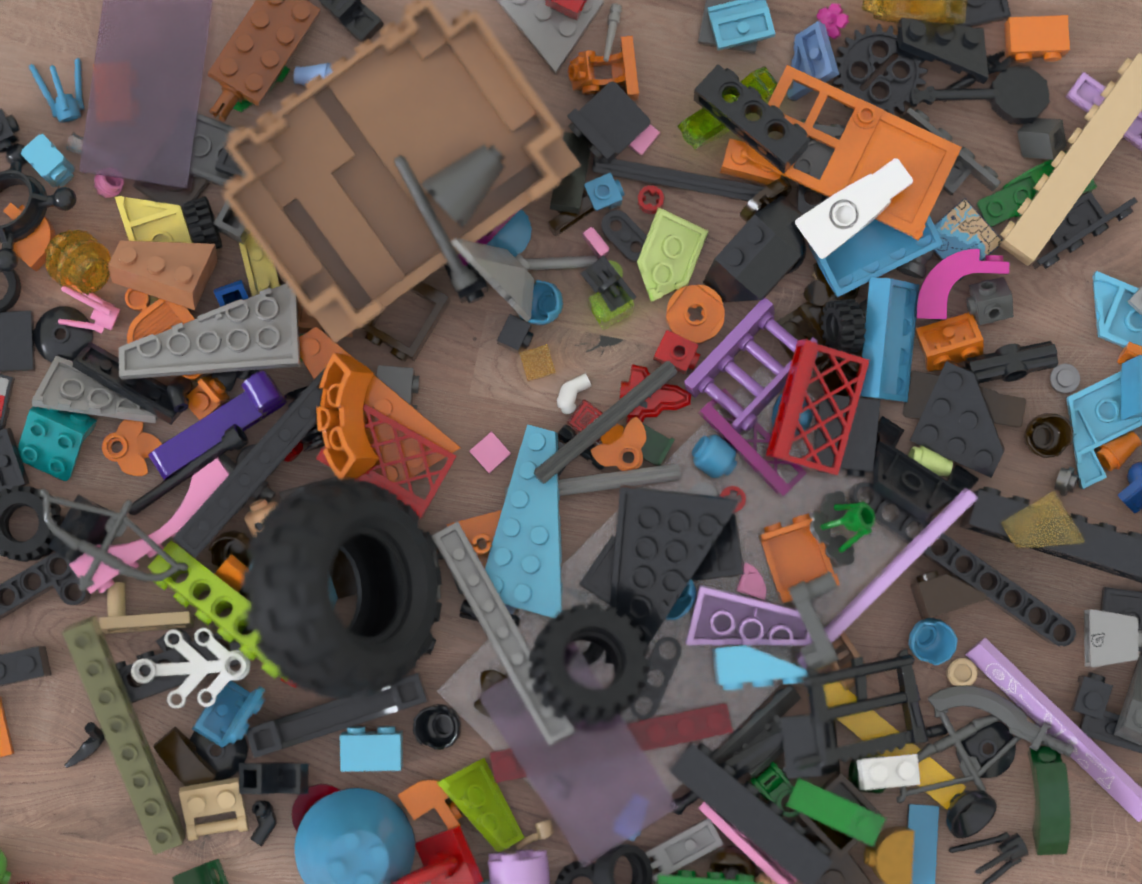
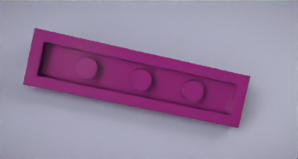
M725 388L722 390L727 396H729L734 402H736L742 409H744V408L739 404V402H738ZM714 399L708 402L698 414L724 440L734 446L736 453L780 498L784 497L807 474L798 464L788 461H777L778 459L775 458L774 461L764 460L757 453V443H769L771 435L756 422L753 426V439H744L728 423H733L736 418L733 416L732 418H723L713 408L717 402ZM757 432H758L764 439H757ZM777 464L790 465L798 474L787 484L777 473Z

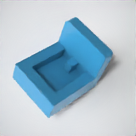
M611 172L585 183L584 188L595 211L605 207H609L612 210L621 206L624 191L619 180L614 181Z

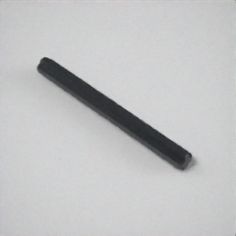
M595 156L592 166L594 173L606 175L611 172L612 176L743 201H750L765 188L760 185L614 159L609 163L605 157L599 160Z

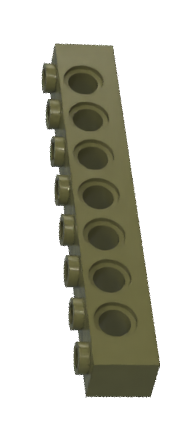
M96 615L68 625L62 634L154 855L182 845L186 833Z

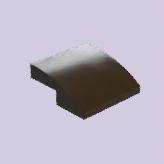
M807 301L796 310L776 321L797 340H811L814 338L819 345L825 346L826 340H823L822 337L824 330H821V325H823L821 320L823 306H816ZM779 340L780 344L792 360L794 352ZM817 352L818 357L815 360V365L818 366L829 358L828 355Z

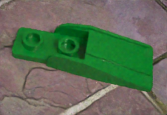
M1053 159L1026 171L1003 186L1000 191L979 200L976 205L983 219L993 227L1010 218L1020 217L1021 214L1017 210L1027 197L1031 200L1038 192L1034 189L1043 174L1049 176L1054 170V167L1050 165ZM1094 179L1091 180L1082 194L1096 188Z

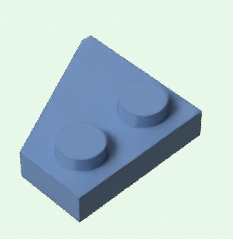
M817 21L795 35L793 48L795 54L791 67L825 83L839 75L825 24ZM794 81L793 89H788L787 95L789 99L796 101L813 90Z

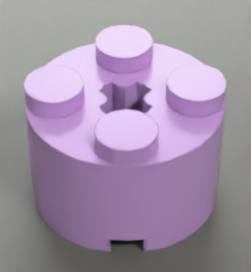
M533 849L517 850L513 854H506V852L488 854L489 884H550L546 850L534 851Z

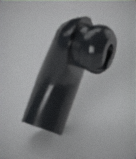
M177 376L167 386V392L174 411L179 413L188 409L185 394H189L192 390V381L184 376Z
M258 800L252 806V813L256 816L258 827L250 839L256 844L263 846L275 828L277 820L273 806L266 800Z

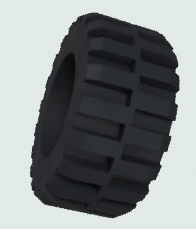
M582 603L576 604L570 610L565 608L558 612L534 641V647L529 655V661L532 662L528 668L529 678H535V683L532 685L535 694L541 693L544 698L541 703L546 709L550 705L556 709L554 713L556 717L562 719L566 715L570 717V723L579 725L582 721H586L587 726L597 725L600 721L607 723L612 721L617 715L624 713L640 696L641 690L646 686L649 678L646 673L650 670V659L645 658L649 648L647 642L641 643L639 639L643 635L638 627L633 629L629 625L631 619L624 614L622 618L616 615L617 609L610 606L606 610H602L599 603H590L587 608ZM579 640L590 641L599 645L608 653L614 665V680L608 687L602 689L588 688L579 684L570 676L563 659L564 650L569 643Z

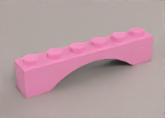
M219 457L192 476L189 490L180 508L160 529L148 535L162 549L164 547L161 543L170 536L173 539L177 532L230 474ZM142 538L130 543L110 545L107 550L108 553L120 558L124 563L134 568L140 566L137 560L145 554L149 558L157 554ZM84 553L69 565L80 579L81 575H86L94 558ZM101 562L92 578L94 584L87 590L90 594L95 590H98L100 594L115 584L112 578L119 574V570H115Z

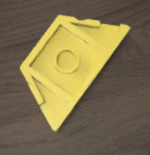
M122 196L115 197L129 241L193 243L180 205ZM150 295V305L159 298Z

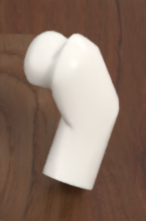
M586 373L561 386L557 398V406L561 408L562 413H573L576 410L574 402L577 393L592 387Z

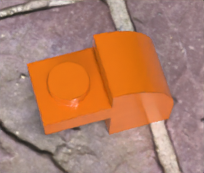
M10 203L3 212L14 220L22 213L25 206L22 204L17 208L14 204ZM44 216L41 224L33 233L20 241L14 242L13 251L36 272L50 258L55 249L56 233L52 223Z
M438 779L418 781L398 794L413 820L435 808L448 829L462 825L459 820L463 817L462 813L454 802L450 804L447 802L446 799L449 796L437 784L440 781Z

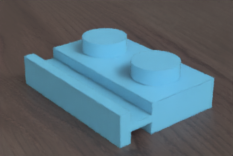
M736 0L708 7L707 9L718 51L775 37V30L766 0Z

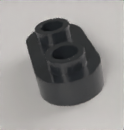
M609 211L604 215L601 222L604 236L626 259L631 262H637L641 251L635 253L631 250L630 246L633 243H639L643 248L647 235L623 211ZM619 222L621 229L613 231L610 228L611 223Z

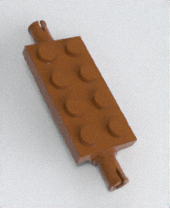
M256 0L208 71V76L217 81L222 86L221 89L223 91L214 106L209 110L210 114L215 118L219 114L218 120L225 122L237 102L247 100L259 107L319 16L321 9L307 0Z

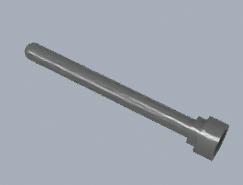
M402 155L397 156L394 163L453 272L451 273L453 278L451 283L456 292L476 282L477 278L473 270H469L467 266L462 265L406 158Z

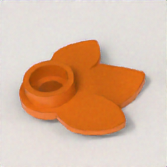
M637 417L630 420L625 428L617 423L600 437L602 444L591 449L594 459L605 467L617 466L621 471L639 469L643 462L641 448L647 439L645 428ZM631 452L634 455L633 462L625 463L623 461L624 453Z
M125 419L120 423L116 432L105 437L102 443V452L107 459L118 462L119 467L124 473L133 476L147 475L148 467L145 459L149 458V453L161 446L162 442L154 435L142 432L143 422ZM121 442L122 450L115 453L112 449L113 444Z

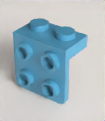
M230 680L217 695L216 702L212 706L204 708L192 729L221 748L229 743L234 744L248 730L250 724L246 722L253 713L256 714L263 705L265 699L261 696L265 689L259 686L250 693Z

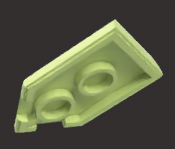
M662 208L657 209L637 260V265L651 301H655L674 290L688 286L709 232Z

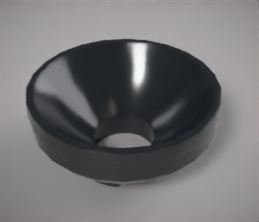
M966 790L963 793L956 794L950 800V806L947 811V828L956 838H967L978 833L993 818L997 807L996 801L991 795L982 790Z

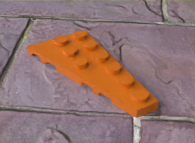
M315 327L299 337L300 357L313 379L327 366L333 353H340L354 358L337 342L334 344L329 335L319 327ZM373 375L367 387L364 404L450 453H454L462 448L377 376ZM363 410L364 425L369 424L366 411ZM371 415L373 422L380 421V419ZM384 423L374 426L378 443L395 439L391 425ZM370 427L366 428L367 439L370 445H373L375 443ZM397 429L399 437L406 436L405 433ZM414 438L400 441L404 458L421 453L419 443ZM396 442L380 446L384 463L401 459ZM423 444L425 452L433 450ZM372 448L375 454L378 456L376 448ZM440 453L426 456L429 468L446 458ZM422 457L405 461L410 478L426 470ZM379 459L373 466L380 465ZM402 462L385 467L390 481L395 483L406 480ZM381 468L373 470L383 476Z

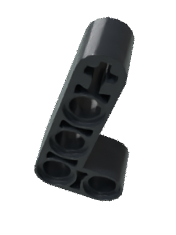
M53 553L0 584V620L55 588L62 601L68 605L81 606L89 601L91 594L86 589L82 591V595L78 600L74 601L70 598V587L74 584L79 585L80 579L70 567L71 561L58 553ZM63 558L67 563V569L63 574L58 575L54 570V564L58 559ZM36 573L41 578V584L39 588L32 590L29 587L28 580L31 575ZM8 589H11L15 594V600L11 605H6L2 599L3 593Z

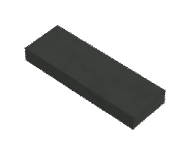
M564 132L563 141L581 166L561 179L560 183L553 187L550 209L579 214L591 154L588 147L592 143L585 136L579 139L575 133Z

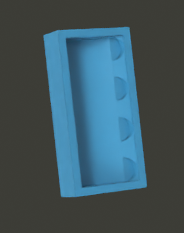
M929 215L925 223L923 236L919 241L874 219L869 225L824 259L819 258L810 244L808 246L831 289L839 297L869 282L870 277L877 278L943 245V242Z
M870 277L865 322L866 334H864L865 342L863 343L862 358L870 361L860 397L908 402L919 284L892 278Z

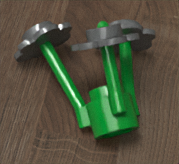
M842 491L826 493L825 501L820 506L821 511L812 513L813 521L810 522V531L819 543L828 544L825 548V553L830 559L834 560L836 565H852L855 560L853 556L855 550L852 545L863 536L872 533L871 527L875 523L874 511L864 501L848 504ZM845 525L850 531L857 532L848 541L843 535H838L835 538L830 536L831 528Z

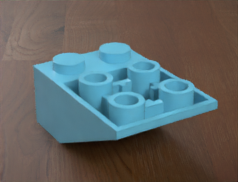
M746 645L712 649L715 684L723 685V690L725 691L743 689V683L752 682L753 687L773 686V680L782 679L783 684L803 683V676H808L806 669Z

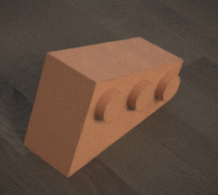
M120 240L108 267L113 283L195 310L218 259L215 244Z

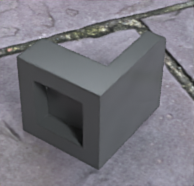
M1037 118L1034 123L1024 124L1017 131L1021 154L1025 158L1054 160L1057 154L1067 146L1062 119Z

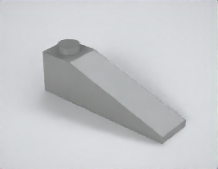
M455 238L451 243L512 308L528 322L531 319L534 278L527 271L531 267L530 264L520 254L514 257L507 249Z

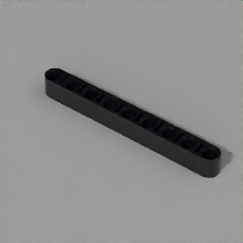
M870 482L854 484L849 491L850 503L856 504L860 502L857 498L858 491L863 487L867 488L871 493V499L866 504L873 509L875 522L907 544L914 539L910 538L906 532L910 522L914 521L918 524L920 528L919 533L929 524L926 520L924 522L899 505L882 496L873 489V484ZM888 504L892 505L895 509V516L891 521H886L882 516V509ZM942 533L937 538L944 544L943 552L940 555H935L932 552L931 545L922 553V555L958 580L985 593L986 600L1046 642L1056 646H1067L1074 641L1076 630L1070 621L946 534ZM960 556H964L968 561V567L964 572H959L955 566V562ZM989 573L992 577V585L985 590L980 585V578L983 574ZM1013 590L1017 599L1015 604L1009 607L1005 603L1004 597L1008 591ZM1037 607L1040 610L1041 617L1037 623L1033 624L1029 619V612L1032 608ZM1061 624L1065 629V635L1061 640L1057 641L1054 638L1053 631L1057 625Z

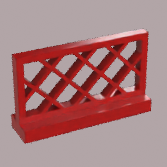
M797 340L766 456L838 476L870 360L825 347L810 340ZM817 352L827 354L833 364L832 367L821 373L815 365ZM835 357H838V358H841V359H844V360H842V361H840V362L838 363ZM849 361L860 364L857 377L847 381L840 366ZM812 370H813L815 376L811 378V374H812ZM836 370L843 385L829 391L822 377ZM818 380L825 395L812 402L807 394L808 385ZM853 383H855V384H854V388H853V390H852V388H851L850 385L853 384ZM846 388L851 399L849 405L840 410L832 395ZM804 399H805L807 405L803 407V403H804ZM828 399L835 413L821 420L814 406ZM810 409L817 424L804 431L799 423V417L801 413ZM845 412H847V413H846V417H845V419H844V417H843L842 414L845 413ZM838 417L843 428L841 434L832 439L824 424ZM820 427L827 442L813 449L806 435ZM796 428H797L799 434L795 436V432H796ZM802 438L809 453L800 458L789 455L792 443ZM837 441H839V442H838V446H837V448H836V446H835L834 443L837 442ZM830 446L835 455L832 467L822 465L816 454ZM812 456L814 462L808 461L806 459Z
M364 404L363 410L366 411L369 424L364 425V428L370 427L375 443L371 447L376 448L380 465L373 466L363 475L355 478V480L368 481L396 494L398 500H401L405 505L409 504L419 515V518L422 519L457 456ZM371 415L377 417L380 421L373 422ZM384 423L391 425L395 439L378 443L374 426ZM397 429L405 433L406 436L399 437ZM414 438L419 443L421 453L404 458L400 441ZM396 442L401 459L384 463L380 446ZM423 444L433 450L425 452ZM324 446L316 460L331 467L323 452L326 449V446ZM440 453L448 458L442 470L430 473L426 459L427 455ZM422 457L427 474L410 478L405 461ZM402 462L406 480L394 483L388 479L385 467ZM381 468L383 476L373 470ZM439 474L438 478L433 484L431 476ZM428 477L431 490L424 500L414 494L411 482ZM407 483L409 491L399 485Z

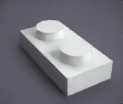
M917 754L857 760L860 790L920 785Z

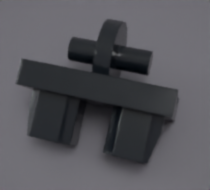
M604 255L580 273L613 316L637 298Z

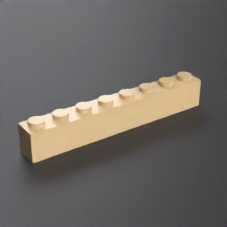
M1138 53L1133 60L1128 57L1117 71L1121 74L1117 82L1110 81L1101 93V96L1104 97L1102 103L1099 106L1094 104L1085 115L1084 119L1088 121L1083 129L1077 127L1067 142L1072 145L1066 153L1061 150L1050 164L1054 167V170L1049 176L1043 174L1034 187L1038 191L1034 198L1031 200L1027 197L1017 210L1021 214L1016 223L1010 221L1000 234L1004 239L999 246L1025 265L1029 266L1036 259L1141 112V53Z

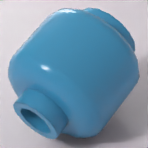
M717 434L701 437L691 453L694 456V465L713 479L719 478L724 474L726 476L730 475L737 465V461L734 460L736 449Z

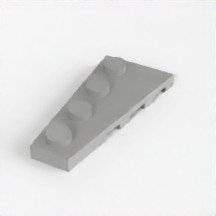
M55 356L32 399L33 407L156 424L159 418L72 367L73 361L59 356Z

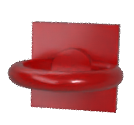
M458 825L416 842L415 847L423 867L400 877L391 884H424L428 881L431 884H479L484 880L461 827Z

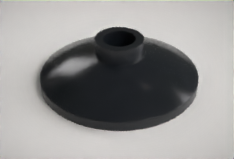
M67 306L52 308L45 312L36 323L34 329L35 346L40 355L51 363L55 356L73 361L89 342H93V330L58 324L59 319L90 323L88 318L75 308ZM60 329L66 331V337L62 340H59L56 336Z
M998 721L982 728L976 734L961 741L968 756L976 757L982 768L1014 737L1009 733V729ZM985 743H990L993 747L990 754H985L982 750ZM1016 744L980 778H993L1004 773L1014 760ZM956 749L957 758L959 760V763H961L962 759Z
M196 731L190 737V740L196 745L195 752L217 771L216 777L212 780H223L235 775L239 771V763H245L248 746L245 736L240 740L237 739L234 744L229 743L221 748L222 751L219 756H214L211 753L212 746L217 745Z

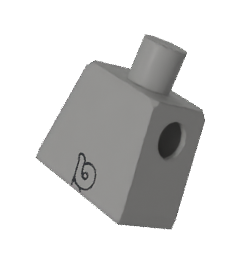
M1084 610L1085 667H1099L1138 660L1139 647H1142V629H1138V617L1099 610Z

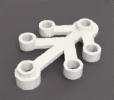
M201 628L195 633L196 643L200 646H206L220 659L217 661H207L184 640V636L180 631L170 630L164 637L166 645L175 648L190 662L155 664L150 659H139L132 665L131 674L140 683L151 682L156 676L190 674L177 690L170 692L167 697L170 707L181 708L186 704L187 696L208 673H220L209 688L202 689L198 693L197 700L199 704L208 707L216 702L217 695L230 680H241L248 675L251 668L250 659L241 651L234 650L229 652L214 638V634L210 629ZM203 631L208 632L210 636L206 643H202L199 640V635ZM172 633H176L179 636V642L175 645L169 642V636ZM233 660L240 661L241 668L239 671L231 669L230 665ZM143 665L150 667L151 672L147 677L142 676L140 673ZM204 692L212 694L210 703L203 702L202 695ZM176 693L182 697V702L179 705H175L172 702V696Z

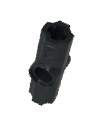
M1052 341L1020 347L1019 344H1008L998 348L994 353L966 358L965 367L975 371L979 383L1003 379L1005 382H1013L1024 378L1028 373L1057 367L1058 352Z

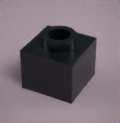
M509 314L497 339V344L519 354L521 348L527 350L534 336V333L530 332L531 324Z

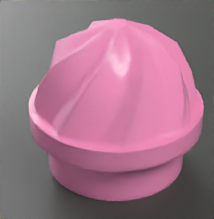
M103 169L95 175L94 188L97 189V194L102 195L104 198L115 197L122 191L124 179L116 169Z

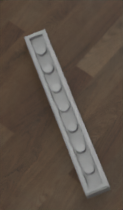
M456 522L432 535V539L548 746L550 747L575 733L576 731L570 723L568 716L565 715L562 719L554 715L556 709L551 705L546 709L541 703L544 698L541 693L535 694L532 688L535 678H529L528 671L532 664L529 661L530 649L460 524Z

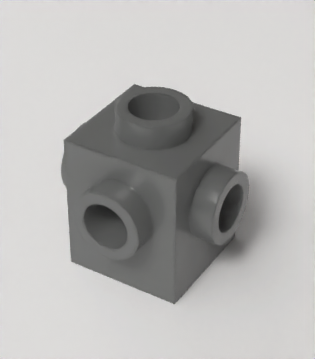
M1004 277L984 280L969 285L970 297L966 298V305L969 314L975 315L979 325L1014 317L1012 293Z

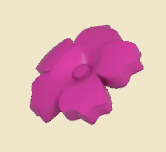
M832 3L829 9L827 7L820 9L816 15L821 20L819 22L825 24L828 37L834 39L841 36L839 28L843 29L849 23V16L842 14L843 9L838 3Z

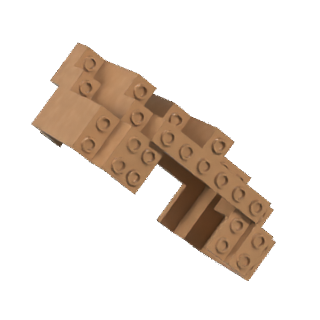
M414 0L404 8L406 14L403 15V21L398 25L395 21H392L379 31L382 35L373 43L370 39H367L355 48L357 54L347 61L344 56L330 66L333 72L324 78L320 74L305 84L308 90L297 96L295 92L280 102L283 108L274 114L269 110L256 120L258 126L254 129L251 126L247 129L240 126L227 136L230 141L225 146L247 176L243 178L241 175H237L224 185L227 190L222 195L309 314L315 316L334 344L357 327L360 328L382 312L387 305L447 263L394 163L397 156L402 155L406 158L419 184L483 144L487 148L493 145L505 157L501 161L505 166L469 222L463 228L421 186L450 242L455 238L476 242L528 203L541 197L560 183L561 179L581 166L560 137L564 134L476 10L471 14L466 10L452 20L451 24L453 27L450 28L431 0H424L423 2L422 0ZM452 244L454 250L458 255L460 253L459 250Z

